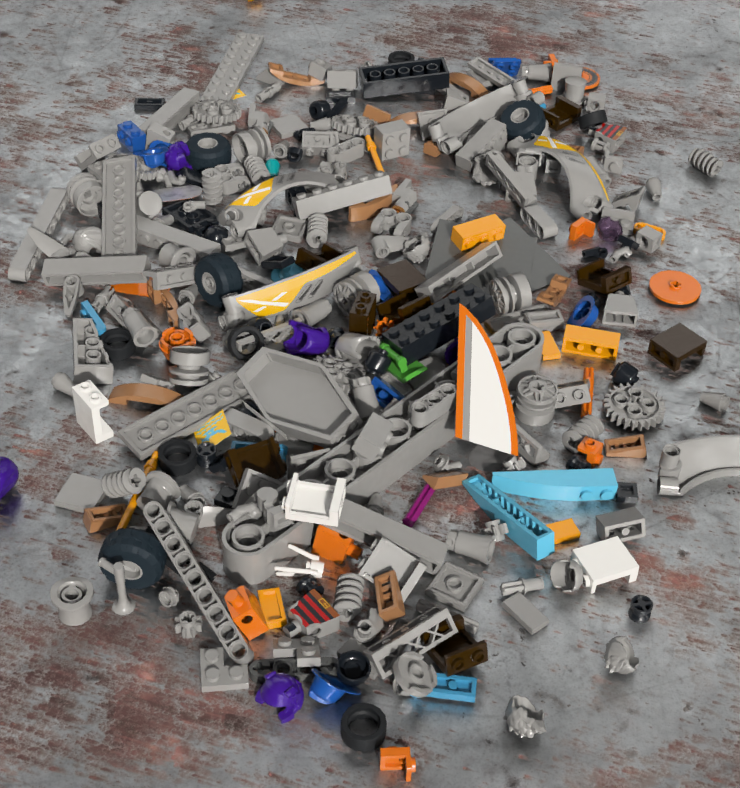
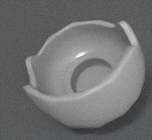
M559 559L553 562L550 568L552 584L555 588L563 589V592L577 591L583 582V570L575 560Z

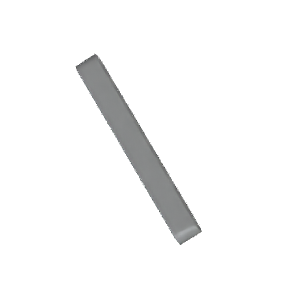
M51 188L31 225L32 228L49 237L52 236L70 200L66 194V189ZM28 232L8 268L9 280L28 282L43 253L31 239Z
M148 502L143 509L145 518L228 655L238 665H250L254 659V652L239 627L232 620L230 612L172 518L159 502ZM159 511L158 515L153 517V515ZM166 528H169L166 533H163ZM180 544L178 549L173 550L176 545ZM190 561V564L183 568L184 564ZM201 578V581L198 584L194 585V582L197 579ZM212 595L211 600L209 602L204 603L205 599L208 596ZM223 613L222 618L215 621L216 616ZM234 631L233 636L226 639L227 634ZM245 649L244 655L237 657L238 652Z

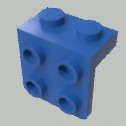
M489 58L488 63L513 77L518 74L521 59Z

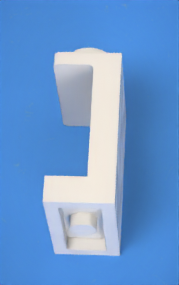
M91 380L73 386L72 392L77 423L96 444L113 437V430L101 418L99 412L100 408L109 405V400Z
M294 472L292 480H288L286 492L288 496H284L282 501L285 519L338 527L346 495V479L337 478L336 486L300 481L299 473Z
M618 536L573 549L571 559L575 560L583 570V582L581 585L590 594L595 593L597 585L625 577L627 582L630 583L637 579L640 566Z

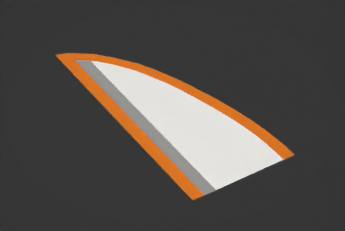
M459 303L455 437L518 457L515 416L500 361L492 342L479 321L465 306Z

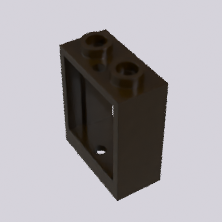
M366 291L358 292L349 313V332L372 336L376 318L377 294Z

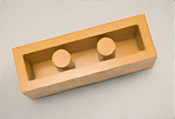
M492 214L453 226L451 240L460 251L468 250L484 242L503 239L506 225L496 214Z
M566 324L561 351L616 361L621 333Z

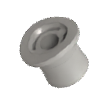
M579 76L567 77L565 79V91L561 96L578 105L584 104L586 79Z
M154 191L137 192V215L152 220L161 211L162 200Z
M167 243L161 248L158 260L162 267L196 262V253L191 247L180 248L174 243Z
M151 471L146 476V488L138 497L136 503L140 510L143 511L148 502L157 501L167 510L169 502L181 496V490L174 479L166 473ZM159 511L156 512V513L153 515V517L157 516L158 513H159Z
M170 501L167 512L186 543L191 545L196 537L201 515L176 509L175 502ZM166 528L163 533H166L169 528Z
M67 577L53 584L50 589V598L53 605L58 608V616L63 624L78 626L91 618L93 611L90 602L94 595V588L88 579L83 577Z

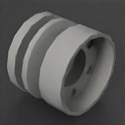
M260 126L235 133L232 136L233 152L242 165H244V161L249 155H256L262 159H266L271 155L270 139L265 130Z
M83 172L75 175L67 183L66 194L81 214L85 216L98 215L97 203L102 202V184L91 173Z
M361 270L349 276V278L335 284L333 288L335 302L347 316H349L359 291L377 294L376 304L380 300L379 286L374 277L366 271Z
M522 272L510 274L507 278L500 277L490 281L489 293L493 297L494 307L499 315L531 306L532 292L530 284Z
M174 346L170 348L169 361L176 364V366L169 368V372L172 373L169 375L168 381L170 383L182 386H201L209 383V377L206 376L209 374V369L202 367L210 363L209 349L199 346Z
M541 375L526 376L519 381L514 407L515 416L519 421L531 426H542L552 421L558 395V388L555 382Z

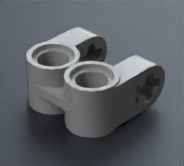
M240 163L215 166V169L222 172L223 195L245 192L250 189L251 183L248 177L244 175L245 171Z
M384 208L373 220L371 233L380 235L384 230H394L393 236L407 237L411 232L412 216L405 212L397 214L395 209Z

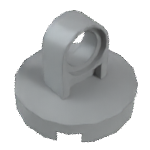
M406 651L395 660L393 664L395 678L392 686L396 695H412L417 698L425 697L436 687V671L432 664L428 666L422 660L424 658L423 655L414 651Z

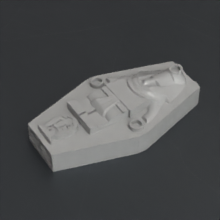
M262 347L236 372L265 419L287 436L332 450L349 438L363 423L357 410L327 368L319 362Z

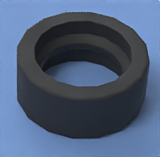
M394 51L389 54L388 64L414 61L415 57L407 51Z
M605 110L591 112L578 117L580 129H587L591 126L594 127L608 122Z
M238 326L230 332L227 338L228 351L238 360L249 361L265 345L263 334L254 326ZM243 332L253 334L256 339V347L249 354L240 353L235 345L237 336Z
M109 329L100 336L103 348L108 353L109 360L111 361L126 360L135 353L136 345L127 329ZM114 342L127 343L120 347L109 346Z
M172 439L162 444L158 450L159 467L168 475H186L193 471L197 465L196 447L188 440ZM176 453L189 456L185 460L176 462L166 459L168 456Z
M358 703L346 709L342 715L340 732L342 740L348 747L356 751L367 752L378 748L384 742L387 721L385 714L380 708L369 703ZM364 718L375 722L378 730L371 735L361 736L353 733L349 726L351 722Z

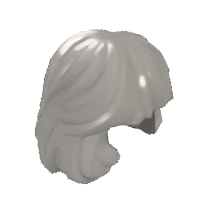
M96 226L78 229L72 239L75 251L89 253L92 248H96V252L101 254L102 230Z

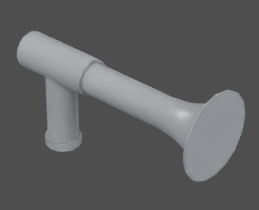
M100 558L98 566L115 576L118 599L112 605L113 611L118 615L132 613L136 604L132 598L127 597L123 563L116 562L112 564L106 558Z

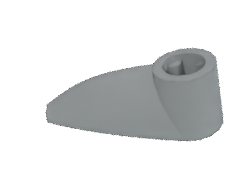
M29 226L27 232L31 239L49 259L70 257V251L65 246Z
M379 235L371 240V245L376 257L384 258L390 252L403 250L406 240L410 241L412 238Z
M69 275L64 280L63 304L67 317L72 315L78 298L85 292L77 275Z
M191 500L184 506L185 512L201 515L199 528L228 524L230 521L226 515L233 510L223 507L203 506L197 500Z

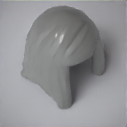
M490 150L494 155L499 153L505 160L504 155L500 151ZM488 152L474 158L475 166L472 178L477 183L481 182L483 186H490L492 183L496 184L499 181L485 164Z
M353 332L344 333L338 337L335 343V356H339L340 359L345 357L346 361L352 360V364H359L358 368H364L363 371L367 372L364 362L371 350H378L381 341L376 336Z

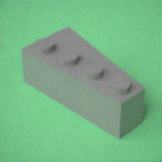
M491 118L455 154L456 166L473 172L475 157L490 150L501 152L507 148L506 124Z
M73 318L74 384H80L87 380H91L93 384H113L114 367L109 361L108 353L103 348L102 340L98 337V331L92 318Z

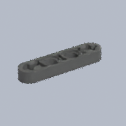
M321 657V666L311 667L312 669L320 667L322 673L338 678L335 669L338 659L334 657ZM297 658L259 659L253 661L249 667L250 679L259 684L265 682L264 675L270 672V668H273V671L278 673L277 670L280 667H286L290 670L286 674L291 675L299 682H312L315 675L313 672L303 673L300 670L302 667H297ZM327 667H332L333 670L328 671ZM259 669H262L261 674L258 673Z

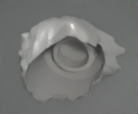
M427 232L419 233L410 241L406 240L402 253L413 263L418 262L420 264L426 259L425 256L430 255V241Z
M616 636L606 644L604 662H606L605 668H609L610 673L617 672L626 675L637 670L639 658L634 657L633 646L628 641L627 636Z
M518 694L514 695L509 700L505 716L503 717L504 720H507L509 731L512 732L514 730L515 734H520L521 738H533L534 734L545 733L543 710L536 711L535 706L527 697H521Z

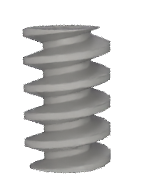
M693 149L688 158V162L710 177L718 174L723 167V161L714 157L713 154L705 151V149Z
M249 155L245 159L244 167L254 185L271 178L261 157Z
M215 168L203 170L201 173L203 175V201H206V205H217L223 200L222 172Z
M315 213L307 221L306 241L312 248H322L323 244L327 241L328 218L324 214Z
M585 415L563 433L562 443L564 447L576 454L578 452L577 447L585 436L596 439L604 432L603 423L594 415Z
M134 467L105 474L101 480V488L106 496L118 498L141 493L145 489L147 479L141 469Z
M345 573L337 579L333 609L340 615V621L349 623L355 619V616L361 613L365 580L358 574Z

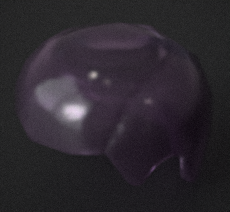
M604 217L598 222L597 233L603 241L615 242L622 235L623 228L618 220L613 221L610 217Z

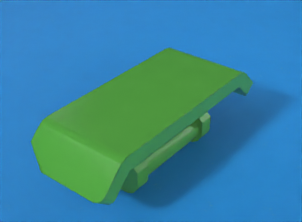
M384 341L380 343L379 348L389 352L388 357L392 360L387 371L403 384L428 370L427 367L417 360L407 366L405 357L392 350Z

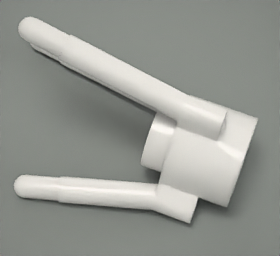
M288 544V548L310 558L311 561L306 560L304 569L283 566L274 567V570L277 571V576L305 577L312 575L314 578L321 579L324 562L319 561L320 556L313 555L292 544Z

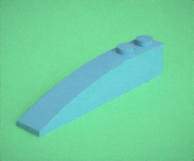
M613 468L492 472L491 483L502 492L558 501L615 500L618 488Z
M480 474L462 481L463 486L491 520L500 519L501 524L506 523L509 533L505 534L538 561L555 553L554 531Z

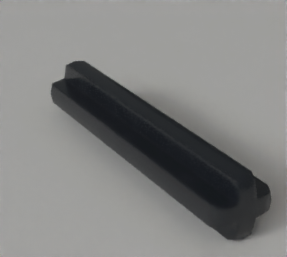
M341 97L325 117L332 120L333 116L338 115L348 104V99Z

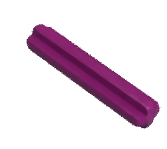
M427 482L402 519V524L412 528L435 492Z

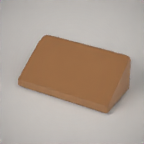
M370 104L366 105L362 116L374 119V121H378L377 123L380 124L391 122V114Z
M452 470L425 474L422 478L433 490L463 485L462 481L467 479L468 473Z

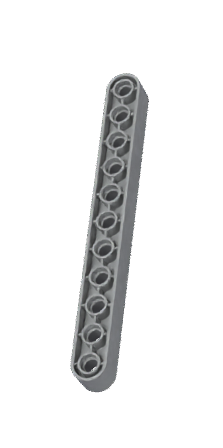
M516 322L504 326L489 337L500 361L509 391L517 390L519 381L524 377L536 375L539 372L544 345V334L539 328L528 323ZM457 361L380 415L394 424L390 431L394 434L388 444L384 442L387 447L381 456L376 455L372 462L351 449L363 429L361 428L299 472V480L336 486L337 478L346 479L345 499L362 506L367 504L372 494H380L455 437L456 405L453 409L423 428L412 426L410 415L412 403L441 384L452 383L457 387V380H453L451 372L457 368ZM288 481L276 489L279 494V505L282 504L283 497L288 496L286 492ZM262 511L254 518L250 517L249 513H246L234 523L229 522L222 531L223 569L225 574L232 581L242 585H254L267 580L277 572L274 570L275 566L284 567L300 555V553L288 548V544L306 550L313 545L317 527L320 524L292 520L274 529L272 526L267 525Z

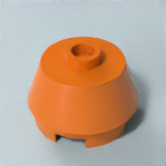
M170 327L162 332V337L159 340V347L168 361L171 347L196 345L193 332L185 327L184 330H175V327Z

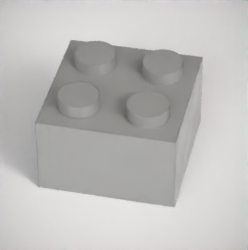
M402 119L374 126V142L381 161L409 155L410 127Z

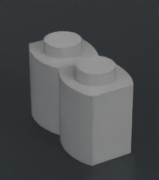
M186 302L177 309V314L183 321L184 327L193 332L197 342L201 343L211 336V330L205 323L204 317L190 302Z

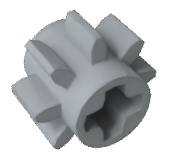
M511 455L502 462L504 465L502 472L525 471L526 462L522 456L516 458L515 455Z
M500 519L485 522L486 528L481 529L483 535H495L496 542L505 540L504 534L509 533L507 524H501Z
M194 610L182 611L179 617H175V633H181L183 639L195 638L197 632H202V616H196Z

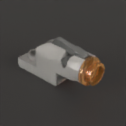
M250 103L248 129L260 126L269 136L273 122L270 121L266 112L256 109V103Z
M405 178L392 194V209H395L397 214L401 212L411 214L419 205L417 202V192L411 186V179Z

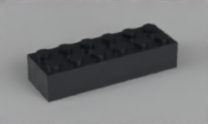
M444 57L359 67V83L364 99L449 88V70Z
M470 283L458 291L449 294L444 299L435 302L428 308L419 311L414 316L405 319L398 325L389 328L382 333L383 341L400 356L405 357L408 366L458 337L459 303L465 306L479 323H482L496 315L493 297Z

